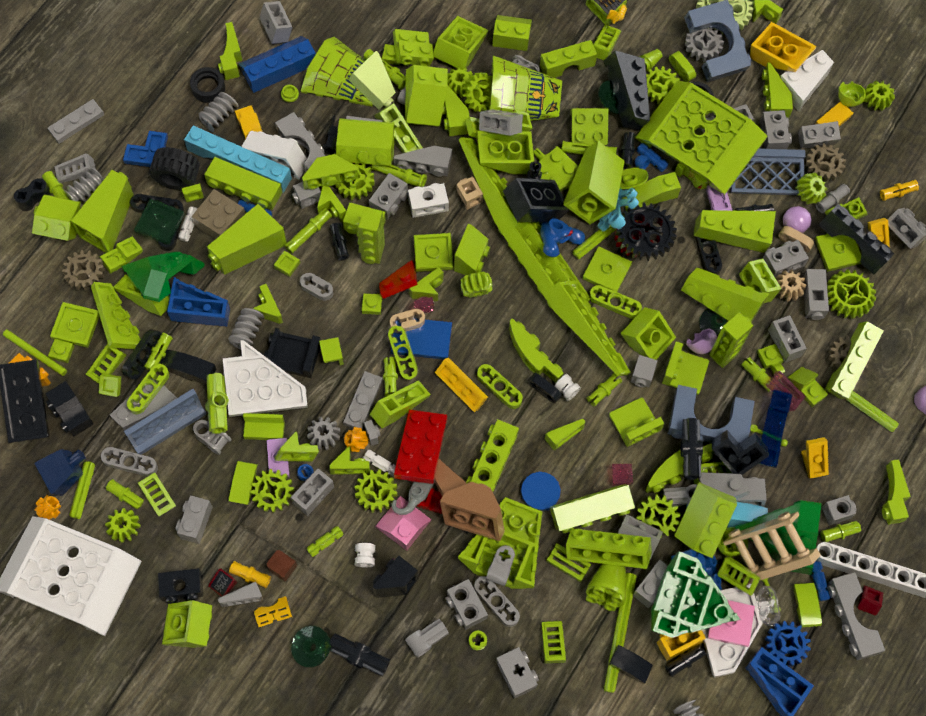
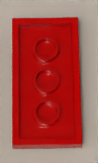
M409 409L394 471L395 479L434 484L448 420L446 414Z

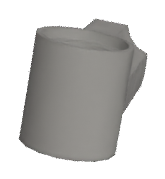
M697 485L663 489V496L666 495V501L673 499L672 506L688 505L691 500L689 493L694 492Z
M437 619L423 630H417L412 633L405 641L415 656L420 657L429 651L432 645L447 636L449 632L443 622Z

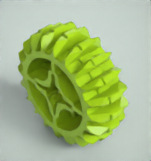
M847 269L845 272L839 271L837 275L834 274L827 282L828 305H832L831 311L837 310V316L841 313L844 314V319L849 315L854 319L856 315L860 318L863 314H867L870 311L869 309H872L874 306L873 302L876 300V296H874L876 290L872 289L874 283H868L869 277L863 278V273L858 275L856 270L851 273Z

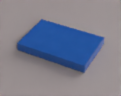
M399 320L395 321L397 326H401ZM425 320L422 327L406 331L413 355L443 360L448 358L452 322ZM402 333L393 334V337H396L398 343H394L395 347L400 344H406L405 340L402 342L400 340ZM406 347L399 348L398 355L408 356L409 351Z

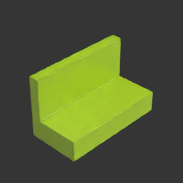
M243 413L245 421L244 439L270 440L284 438L285 421L283 415Z

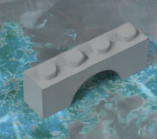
M294 112L275 122L276 130L281 138H292L298 142V145L308 150L309 156L304 162L305 172H307L316 158L325 156L321 144H317L314 141L313 133L310 130H306L304 121L301 117H297Z
M856 573L837 577L828 582L827 590L836 604L835 612L842 620L843 633L846 637L848 636L850 641L849 648L851 654L858 661L884 652L885 648L878 631L865 628L855 617L854 602L857 596L863 592Z

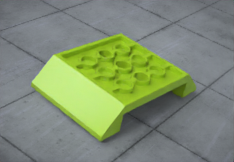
M677 81L652 114L650 121L643 126L635 139L645 143L649 148L653 145L708 180L709 186L725 195L766 140L767 135L750 118L693 83ZM709 113L716 115L712 121L707 120L705 117ZM703 128L705 132L702 135H696L695 130ZM687 142H692L694 144V147L691 150H686L684 148V145Z

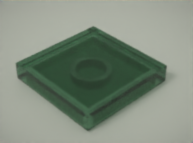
M150 199L134 231L169 245L185 213L182 210Z

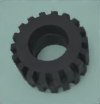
M162 147L154 153L149 175L154 181L165 187L182 190V188L195 184L200 162L186 151Z

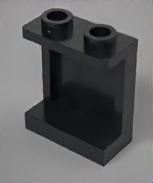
M275 328L274 333L270 334L269 350L265 351L264 356L286 373L312 379L321 348L319 342L321 338L313 335L312 339L283 333L280 332V328Z

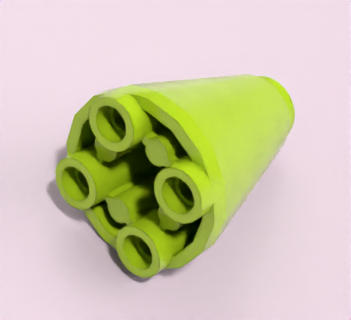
M601 564L587 586L586 600L590 603L602 605L609 611H615L617 607L623 606L626 601V566Z

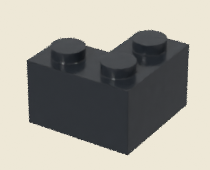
M66 381L45 393L49 399L46 401L47 405L56 418L61 417L63 422L60 424L66 433L70 431L74 437L94 425Z
M726 430L711 441L712 450L732 474L743 475L769 456L768 447L756 433L739 444L730 432Z

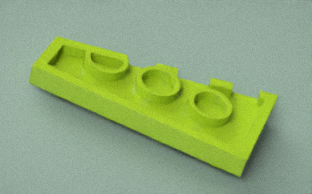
M93 282L91 289L109 348L135 349L141 340L138 335L139 330L130 322V315L122 308V301L112 284Z

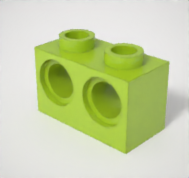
M764 259L748 262L739 274L745 286L752 287L755 291L761 293H769L764 303L771 302L781 290L780 285Z

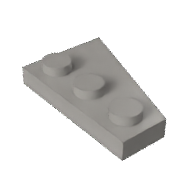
M146 385L143 388V392L149 394L153 391L154 387ZM163 385L143 413L136 415L130 412L127 407L128 397L110 414V417L126 430L174 401L177 397ZM139 402L133 403L134 408L141 406Z

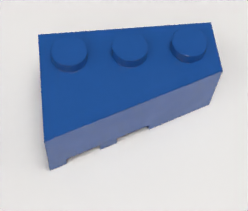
M174 277L167 313L171 321L227 327L230 306L228 300L210 292H204Z
M763 647L755 653L746 666L747 671L780 716H794L814 686Z

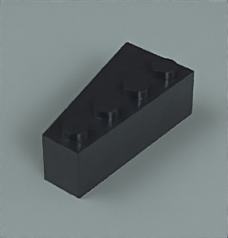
M615 50L603 60L604 66L608 67L609 73L607 76L609 81H612L614 87L612 92L618 101L617 109L623 127L638 131L650 121L645 59Z

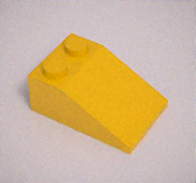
M771 22L751 44L750 57L765 67L769 62L776 69L796 72L816 49V46Z

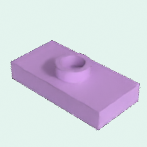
M707 186L706 192L711 210L732 211L728 194L723 195L711 186Z
M287 438L267 440L269 470L272 469L275 474L277 470H280L281 476L286 473L290 477L289 461H275L276 454L287 441Z

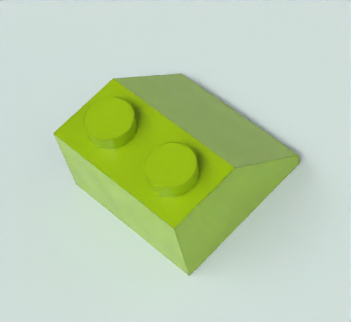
M497 15L493 33V46L527 51L532 20Z
M43 195L34 215L32 234L66 241L75 239L77 232L71 220L80 210L81 202Z
M471 224L467 225L455 254L454 271L463 275L481 272L484 266L482 260L488 256L490 251L488 246L489 239Z
M646 307L621 332L629 347L639 355L655 360L659 358L676 338L660 311Z
M193 600L168 604L162 645L190 648L206 647L209 639L213 605Z

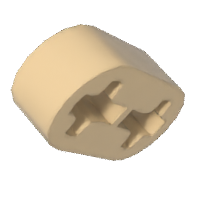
M784 226L779 233V238L783 242L799 240L806 253L810 252L814 245V241L810 237L792 227Z
M420 309L395 314L390 319V328L397 326L395 322L399 320L405 331L420 328L425 323V314ZM415 315H417V317L420 318L419 322H416V320L414 319ZM397 329L394 330L395 333H402V331Z

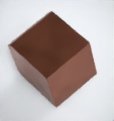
M276 550L267 562V567L271 573L286 582L297 567V563L282 551Z

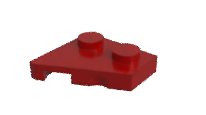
M409 261L379 283L380 294L383 299L418 285L413 261Z

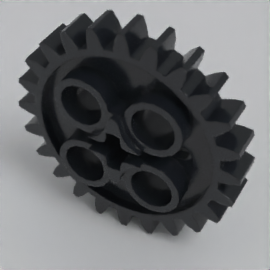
M644 202L642 207L637 205L634 209L628 207V212L623 211L622 216L625 218L626 223L621 229H617L615 233L618 236L617 242H622L620 248L626 247V254L633 252L632 258L639 255V260H642L643 256H646L647 261H649L650 256L657 260L658 254L663 257L665 252L669 253L670 247H673L674 240L677 237L675 234L677 228L674 227L675 221H670L672 215H665L666 209L661 212L659 211V205L654 209L653 203L646 207ZM653 224H659L661 227H656ZM632 236H636L639 239L635 240L632 238Z

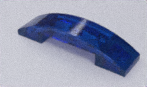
M773 389L761 440L768 447L769 456L758 464L777 468L785 422L793 394Z

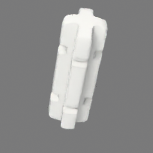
M195 207L188 208V215L184 219L182 230L178 236L181 241H189V234L192 233L194 227L191 216L197 210Z
M368 450L365 453L363 459L372 462L373 466L381 469L383 472L387 471L388 475L394 477L396 465L393 464L392 466L390 461L380 455L376 456V453L372 450Z

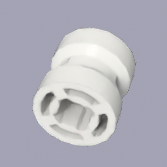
M568 374L560 378L555 384V387L563 393V397L567 401L571 400L581 389L577 383L572 382V378Z
M371 543L356 544L355 552L358 554L355 558V566H375V559L372 555L375 553V545Z

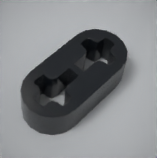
M534 373L527 380L532 388L552 403H556L562 396L555 386L537 373Z

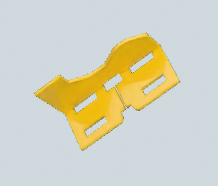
M286 596L278 598V602L273 606L259 607L254 611L258 627L273 623L274 618L277 621L292 617Z

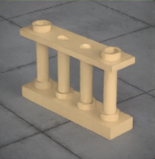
M798 511L792 514L785 512L779 515L777 519L742 531L735 529L728 534L729 537L723 542L725 546L732 543L736 544L748 569L761 577L760 580L811 565L821 556L817 548L812 550L805 548L792 523L799 516ZM785 526L798 551L796 555L788 554L776 528ZM768 532L781 556L780 560L775 561L770 557L759 534ZM752 538L764 561L762 566L755 565L743 542L744 539ZM750 578L748 584L752 583L754 579Z

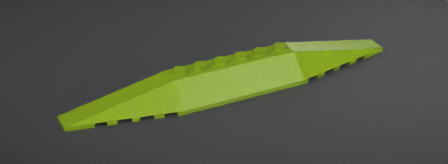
M461 137L459 142L483 193L492 218L498 227V231L505 237L508 246L515 252L518 261L525 267L528 276L533 279L538 291L547 300L548 306L617 376L631 373L621 354L617 353L614 349L615 343L613 339H608L605 333L607 329L605 324H600L597 318L599 315L597 309L591 307L588 302L591 299L565 259L561 254L557 257H549L543 252L544 243L540 234L541 224L539 222H517L503 193L508 181L504 177L501 179L495 172L496 169L480 165L478 145L472 138Z

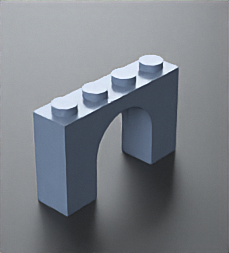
M728 0L690 10L684 16L690 33L706 28H716L722 31L728 39L729 49L727 54L707 60L702 65L707 82L746 71L751 66V57L746 52L744 38L739 33V24L735 21L733 16L734 10Z
M678 385L676 388L668 434L674 438L682 439L683 419L696 418L694 414L696 388ZM735 397L731 406L729 423L720 429H709L700 424V440L712 443L713 439L728 430L739 444L749 438L755 401Z

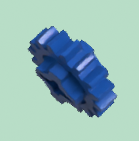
M783 621L781 626L777 623L774 625V629L768 631L771 636L765 637V640L769 642L765 648L770 649L771 652L769 653L784 664L788 662L789 666L792 667L794 666V661L800 664L802 662L801 658L806 659L808 657L805 652H809L811 648L806 646V644L811 642V640L805 639L804 636L807 635V631L802 633L800 631L801 625L795 628L794 622L787 626L786 621ZM782 631H790L791 633L784 634ZM787 640L790 642L789 647L785 646ZM785 654H791V655H795V656H794V657H786Z

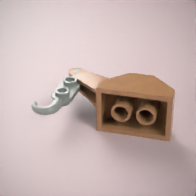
M439 459L434 482L442 496L440 504L445 525L500 541L505 532L502 512L491 488L482 483H466ZM414 481L409 491L408 505L400 509L396 506L397 501L393 500V511L399 515L411 513L421 501L426 499L433 484Z

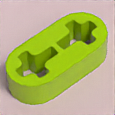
M676 51L669 56L671 65L685 82L696 78L695 69L681 52Z

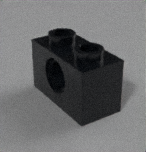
M199 568L158 573L159 598L165 601V603H177L180 599L196 601L198 597H203L202 572ZM178 584H186L184 590L176 591V587Z

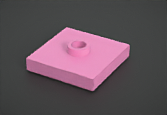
M727 600L732 610L737 613L741 620L709 628L707 639L749 647L755 606Z

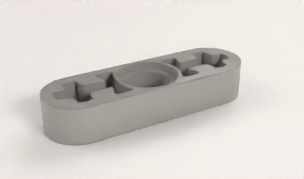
M113 447L105 448L101 453V460L108 467L147 477L158 470V465L152 457ZM113 453L116 458L120 459V464H118L117 459L111 458L109 461L106 456H110ZM133 457L135 459L134 464L130 467L125 466V459ZM139 460L143 465H148L150 463L152 465V468H149L148 471H146V469L143 466L139 465Z
M485 576L479 577L474 585L477 595L505 626L513 627L517 625L520 618L518 610L492 581L487 580ZM480 582L483 584L488 583L487 589L491 593L488 599L485 597L488 595L486 590H479ZM493 597H500L503 604L500 607H494L491 604ZM505 605H508V607L506 608V611H507L509 614H512V613L515 614V616H514V620H515V621H512V620H508V621H507V620H506V618H507L506 613L503 611V612L500 614L499 611L503 610L504 607H505Z

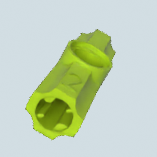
M222 373L209 374L207 376L208 401L205 404L208 412L209 431L212 434L225 433L227 431L226 406L229 402L225 392V376Z

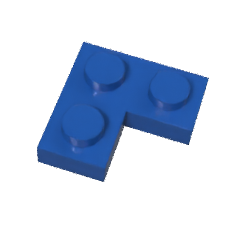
M149 131L145 146L127 144L123 158L124 163L150 167L155 151L166 147L167 133Z

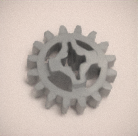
M712 28L689 33L685 41V46H687L686 52H691L690 57L697 56V61L702 58L703 62H705L706 58L710 60L713 59V56L717 58L723 49L724 41L721 40L722 35H717L718 30L713 31Z

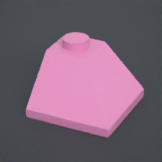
M401 496L396 500V506L400 509L405 508L409 503ZM391 506L375 527L407 551L430 523L431 519L416 507L407 515H399L393 511Z

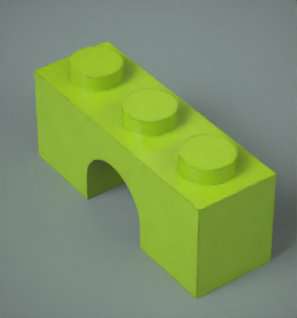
M591 40L541 54L540 68L545 75L554 78L562 76L563 71L567 67L577 65L578 70L595 66L597 52Z

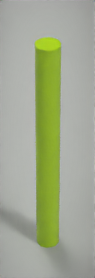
M8 329L3 332L4 337L60 375L64 376L67 373V369Z

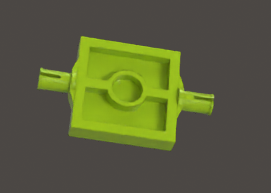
M558 146L546 155L539 148L534 150L533 153L539 159L542 166L541 179L555 180L560 191L567 188L570 189L579 166Z

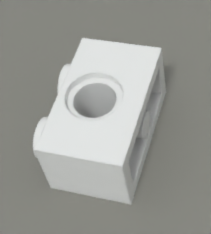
M434 183L427 187H414L408 190V200L413 218L449 211V202L444 183ZM429 197L431 200L427 201L424 198Z

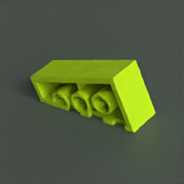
M702 210L695 221L693 236L765 253L772 244L776 211Z
M696 268L688 276L681 291L728 321L740 312L752 322L769 295L766 292L755 291L752 287L736 284V281L722 279L719 275L700 268Z

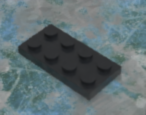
M38 359L1 364L0 390L8 443L50 437Z

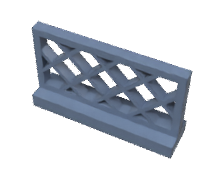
M758 149L749 161L751 164H747V168L735 180L737 181L741 178L747 185L744 188H735L734 182L731 186V193L797 195L799 191L793 190L788 184L792 180L797 182L804 175L805 150ZM755 163H760L765 168L758 173L752 166ZM773 163H778L783 168L778 174L770 168ZM791 164H799V172L797 174H794L788 168ZM748 169L756 176L751 182L743 176ZM766 170L774 176L769 182L761 176ZM784 170L792 177L787 183L779 177ZM757 178L765 185L762 189H756L752 185ZM775 179L783 185L780 190L774 189L770 185Z
M192 389L124 432L136 452L142 455L206 415V411L203 409L195 390Z

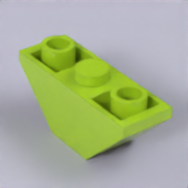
M336 154L318 157L302 177L304 190L316 189L324 185L332 186L344 181H354L359 178L358 168Z

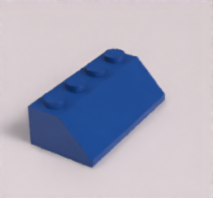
M300 36L239 63L238 66L251 90L255 93L306 70L315 57L316 52L309 40Z

